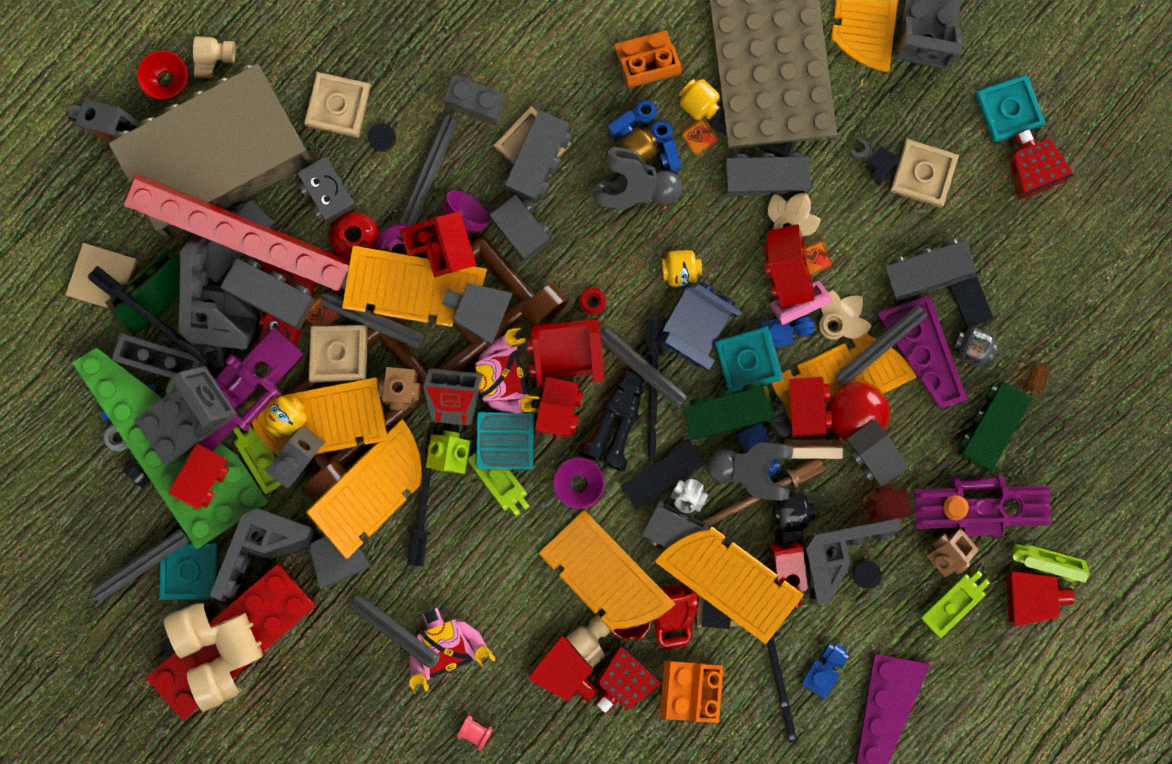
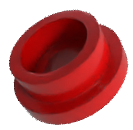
M597 288L584 290L579 297L580 309L590 316L600 314L606 307L605 294ZM589 298H596L598 304L595 307L589 306L587 304Z

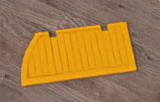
M835 0L834 18L842 20L841 25H832L831 42H835L844 53L858 63L889 73L898 0Z
M353 246L342 309L365 312L366 305L370 304L375 305L374 314L424 323H428L429 315L437 316L436 325L453 327V319L457 310L442 305L447 289L463 295L467 284L482 286L487 269L469 267L434 278L429 259Z
M866 333L859 338L852 339L855 347L850 350L843 343L797 365V369L800 372L799 375L793 377L790 370L783 372L784 380L772 383L771 386L776 396L781 398L791 424L789 379L823 376L825 384L830 383L832 397L842 387L835 378V375L876 341L877 338ZM891 347L849 383H869L877 387L884 394L917 378L906 360ZM826 400V411L830 400Z
M377 377L282 396L288 399L294 396L305 405L303 411L307 416V420L303 425L325 441L317 454L357 447L356 438L362 436L365 445L388 441ZM275 397L251 423L263 443L278 455L291 438L283 437L280 439L265 427L266 420L264 415L277 398ZM255 401L246 402L247 410L255 403ZM298 442L303 449L309 450L304 443Z
M400 419L387 432L388 441L375 443L306 511L307 515L345 559H348L363 544L359 538L363 532L367 537H370L406 501L402 494L406 489L413 494L421 486L422 467L418 447L403 419Z
M585 510L539 552V555L553 570L557 569L560 565L564 567L565 570L559 576L594 614L601 608L606 612L600 620L611 632L615 629L631 628L648 623L676 605Z
M714 527L679 539L656 559L655 562L765 644H767L804 595L785 580L779 587L773 582L778 575L734 542L730 544L729 548L721 544L726 536Z

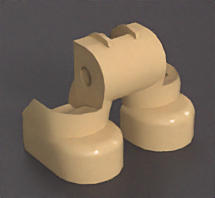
M197 603L170 613L164 618V625L171 645L179 658L198 652L204 646L216 644L220 654L218 658L211 663L207 662L187 671V680L193 697L200 710L205 712L223 704L224 701L237 697L242 689L236 687L230 671L256 661L263 656V653L259 646L261 641H255L250 629L253 623L249 622L246 613L210 627L204 611L205 603Z

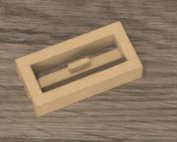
M784 439L785 445L794 447L791 458L843 459V446L840 439Z

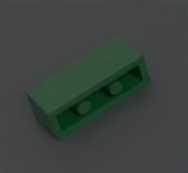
M168 247L127 283L128 289L125 293L155 316L159 312L165 311L169 308L172 301L180 295V259ZM111 298L105 302L111 313L133 335L150 324L148 320L121 299L116 303H113Z
M1005 381L997 384V386L992 385L985 396V399L988 400L983 410L979 409L971 421L974 424L970 434L966 432L958 444V447L961 448L958 456L985 472L993 471L1033 399Z
M758 382L743 386V392L733 394L732 390H726L716 393V399L706 401V397H699L689 400L690 405L683 407L690 439L698 440L776 420L768 387H760Z

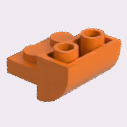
M667 30L614 44L627 89L681 75V64L674 44H671Z
M664 661L660 718L719 723L724 666L697 662Z

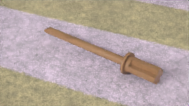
M810 459L791 470L787 468L788 476L774 484L784 487L793 484L797 489L799 484L826 469L821 459ZM751 495L730 506L727 510L720 511L702 522L712 526L725 519L728 515L734 514L761 499Z

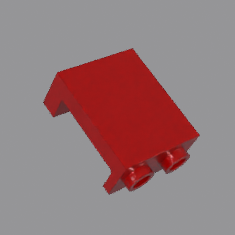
M598 319L531 326L532 336L527 337L528 354L534 353L535 361H529L531 378H537V387H543V379H546V377L559 378L592 374L593 382L604 381Z

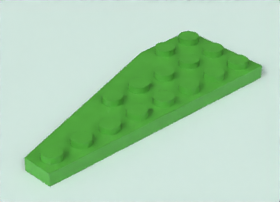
M97 347L72 362L197 550L238 524L243 514L256 508L261 509L269 503L239 457L221 443L213 452L227 459L228 464L226 467L230 468L222 484L217 481L212 492L216 494L208 508L202 507L199 512L171 497L168 492L193 449L171 465L165 466L134 420L160 401L162 397Z

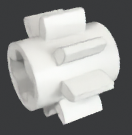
M688 479L685 482L678 481L671 498L676 500L675 507L679 511L692 513L694 510L700 512L708 494L703 493L704 488L699 481Z

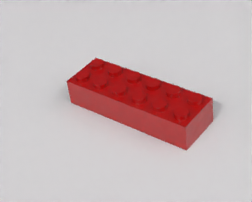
M279 562L210 621L209 625L212 627L246 613L249 622L253 623L250 629L255 641H261L259 646L263 653L309 613L317 603L286 567ZM216 644L204 646L198 652L183 658H179L175 652L146 677L148 682L183 721L199 708L187 680V671L201 664L211 663L218 658L220 654ZM249 664L230 671L232 679Z

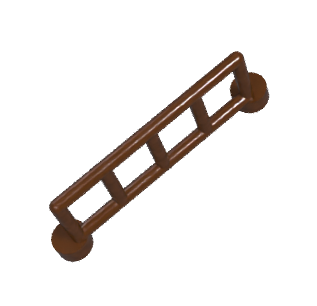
M478 236L470 242L474 259L476 260L481 256L518 300L516 304L505 312L494 341L502 337L525 317L532 326L545 325L568 304L569 299L555 283L549 284L534 295L486 237ZM384 316L397 323L402 320L401 318ZM453 323L468 343L436 369L459 372L479 356L489 344ZM368 327L367 348L380 338L405 369H414L417 372V383H421L420 399L415 400L414 407H407L406 411L391 410L389 408L384 411L386 430H388L426 399L423 386L428 370L405 343ZM308 374L284 395L318 389L325 382L311 383ZM331 382V383H332L333 385H339V384H345V383H350V382ZM363 436L356 438L357 447L336 450L329 457L326 453L316 454L310 461L319 472L307 482L303 490L314 503L347 472L343 466L370 445L364 444Z

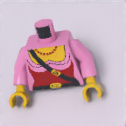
M521 328L509 329L504 336L493 341V344L489 345L479 355V361L475 363L477 374H482L479 392L482 393L484 403H488L491 409L502 413H537L539 409L532 408L531 402L534 399H539V397L528 395L517 346L513 347V345L523 344L525 338L517 340L515 337L516 332L521 330Z
M438 608L422 614L428 630L417 634V638L439 654L440 659L433 668H428L410 654L411 679L409 684L413 694H416L415 687L418 684H423L426 692L429 690L426 679L429 680L474 660L484 668L485 666L482 664L483 658L489 656L492 661H495V656L487 648L481 634L466 622H457L456 619L444 623Z

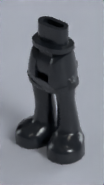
M624 371L621 381L617 380V386L610 394L608 400L603 402L602 408L604 410L593 436L589 441L580 443L576 450L577 454L593 461H599L614 419L620 420L602 463L614 470L625 472L627 460L623 454L624 447L633 423L639 418L638 410L641 395L644 393V390H642L644 378L630 371Z

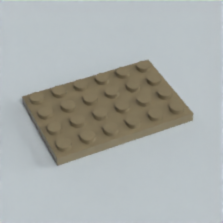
M709 0L727 148L734 149L764 144L772 145L836 138L837 128L819 0Z

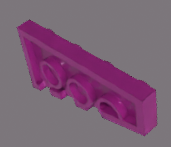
M930 295L876 314L885 329L889 330L912 309L920 306L926 312L927 317L896 343L897 347L939 409L968 400Z
M873 654L855 764L889 763L931 664Z

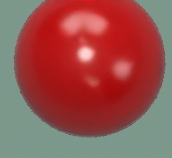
M852 382L842 386L833 394L827 407V411H832L833 428L831 429L840 439L848 443L847 439L874 419L884 431L890 420V406L885 395L877 387L865 382Z

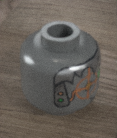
M971 326L965 333H958L954 347L958 348L957 357L960 360L981 367L985 363H991L998 344L994 342L995 339L991 333Z

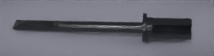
M96 266L88 275L89 280L107 293L113 303L121 299L197 360L203 362L207 359L205 354L125 293L128 289L127 284L122 285L99 266Z
M646 320V352H643V355L650 356V365L658 371V356H665V353L662 352V344L655 341L663 327V321ZM649 384L648 415L651 427L648 433V456L652 461L656 453V431L654 425L657 417V390Z
M430 426L428 429L416 530H408V533H411L407 565L424 567L427 536L431 534V532L424 531L432 470L426 468L431 435H436V428L434 426Z
M775 632L766 645L788 740L791 743L796 742L797 737L773 638L779 636L780 633Z

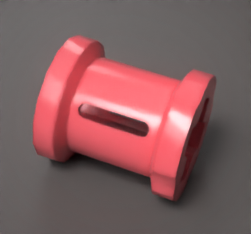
M468 715L456 738L468 740L477 746V750L481 751L493 728L481 726L472 720V716Z

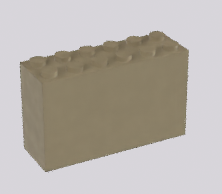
M258 63L254 66L249 64L242 67L237 75L229 79L222 78L213 84V88L205 92L198 91L188 98L189 100L181 105L174 104L164 110V114L155 119L150 117L143 120L138 128L130 132L123 131L114 137L115 140L109 143L130 184L136 173L225 210L313 163ZM148 215L155 230L168 241L186 231Z

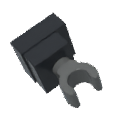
M859 139L858 144L863 147L864 151L858 153L851 149L850 155L856 160L868 162L866 168L874 173L871 179L880 186L897 165L900 158L882 146L874 154L869 148L868 142L864 139Z

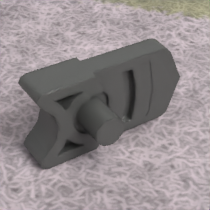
M203 344L201 349L202 352H207L211 372L221 373L225 368L223 350L226 347Z
M778 396L772 401L776 420L769 421L776 436L787 437L792 432V424L786 414L781 398Z

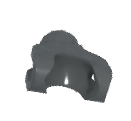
M612 147L606 156L608 166L611 170L621 173L623 176L614 182L601 181L597 184L593 196L599 204L620 210L630 208L639 202L650 203L651 198L660 205H670L681 196L683 185L681 179L674 172L661 170L656 173L655 167L646 165L640 154L635 150Z
M760 442L745 454H736L734 451L726 448L719 449L709 457L706 464L707 471L710 477L718 483H742L747 491L757 499L788 500L789 489L774 484L769 478L768 470L770 464L776 459L791 458L794 447L785 444Z

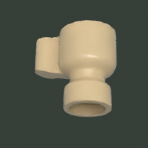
M195 36L193 44L194 77L212 79L217 60H222L223 63L234 64L236 56L235 42L224 41L223 43H218L213 37Z
M598 614L590 620L588 626H579L566 637L592 668L605 658L598 642L599 638L606 637L611 632L600 620L601 617Z

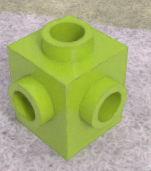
M444 431L443 436L431 435L426 468L465 474L470 441L460 439V433Z

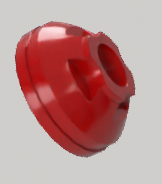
M160 50L148 54L140 63L137 71V79L141 89L146 95L159 101H168L178 97L183 93L188 83L189 75L184 61L170 51ZM163 73L173 74L174 81L170 86L162 87L159 84V77Z
M357 212L348 213L338 218L333 224L330 232V243L338 256L350 262L353 246L375 249L380 231L376 223L369 216ZM351 227L359 228L362 234L361 238L354 243L347 241L345 238L346 231Z

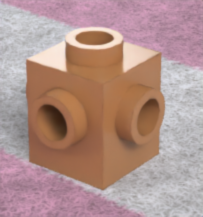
M386 367L385 380H380L379 397H383L382 401L386 405H390L389 409L406 411L407 407H414L415 400L420 399L421 383H417V372L414 369ZM403 387L402 391L397 393V390Z
M960 528L949 536L944 533L932 542L934 548L927 557L942 575L947 577L953 572H956L958 575L970 566V560L979 549Z

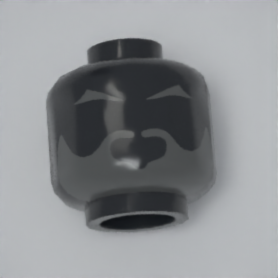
M789 494L788 500H778V502L773 503L774 523L779 524L782 530H804L808 528L809 520L815 519L814 503H809L805 494Z

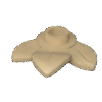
M807 193L796 194L788 202L778 194H774L770 199L768 216L774 223L773 230L782 228L784 225L792 226L799 224L802 236H809L817 230L821 221L819 217L809 214L811 202Z
M830 291L832 303L821 307L823 314L819 322L821 334L830 340H836L842 336L856 339L866 334L871 328V324L859 318L863 307V298L861 296H849L841 300L835 291ZM832 321L837 324L836 331L829 330V322Z

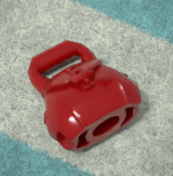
M682 584L660 587L676 605L660 617L654 619L657 643L665 650L685 647L692 640V623L696 610L699 607V597L695 591ZM684 628L686 635L663 638L665 631H677Z

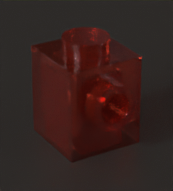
M892 485L875 488L876 494L869 495L870 501L866 502L868 516L874 519V523L912 516L906 488L893 490Z

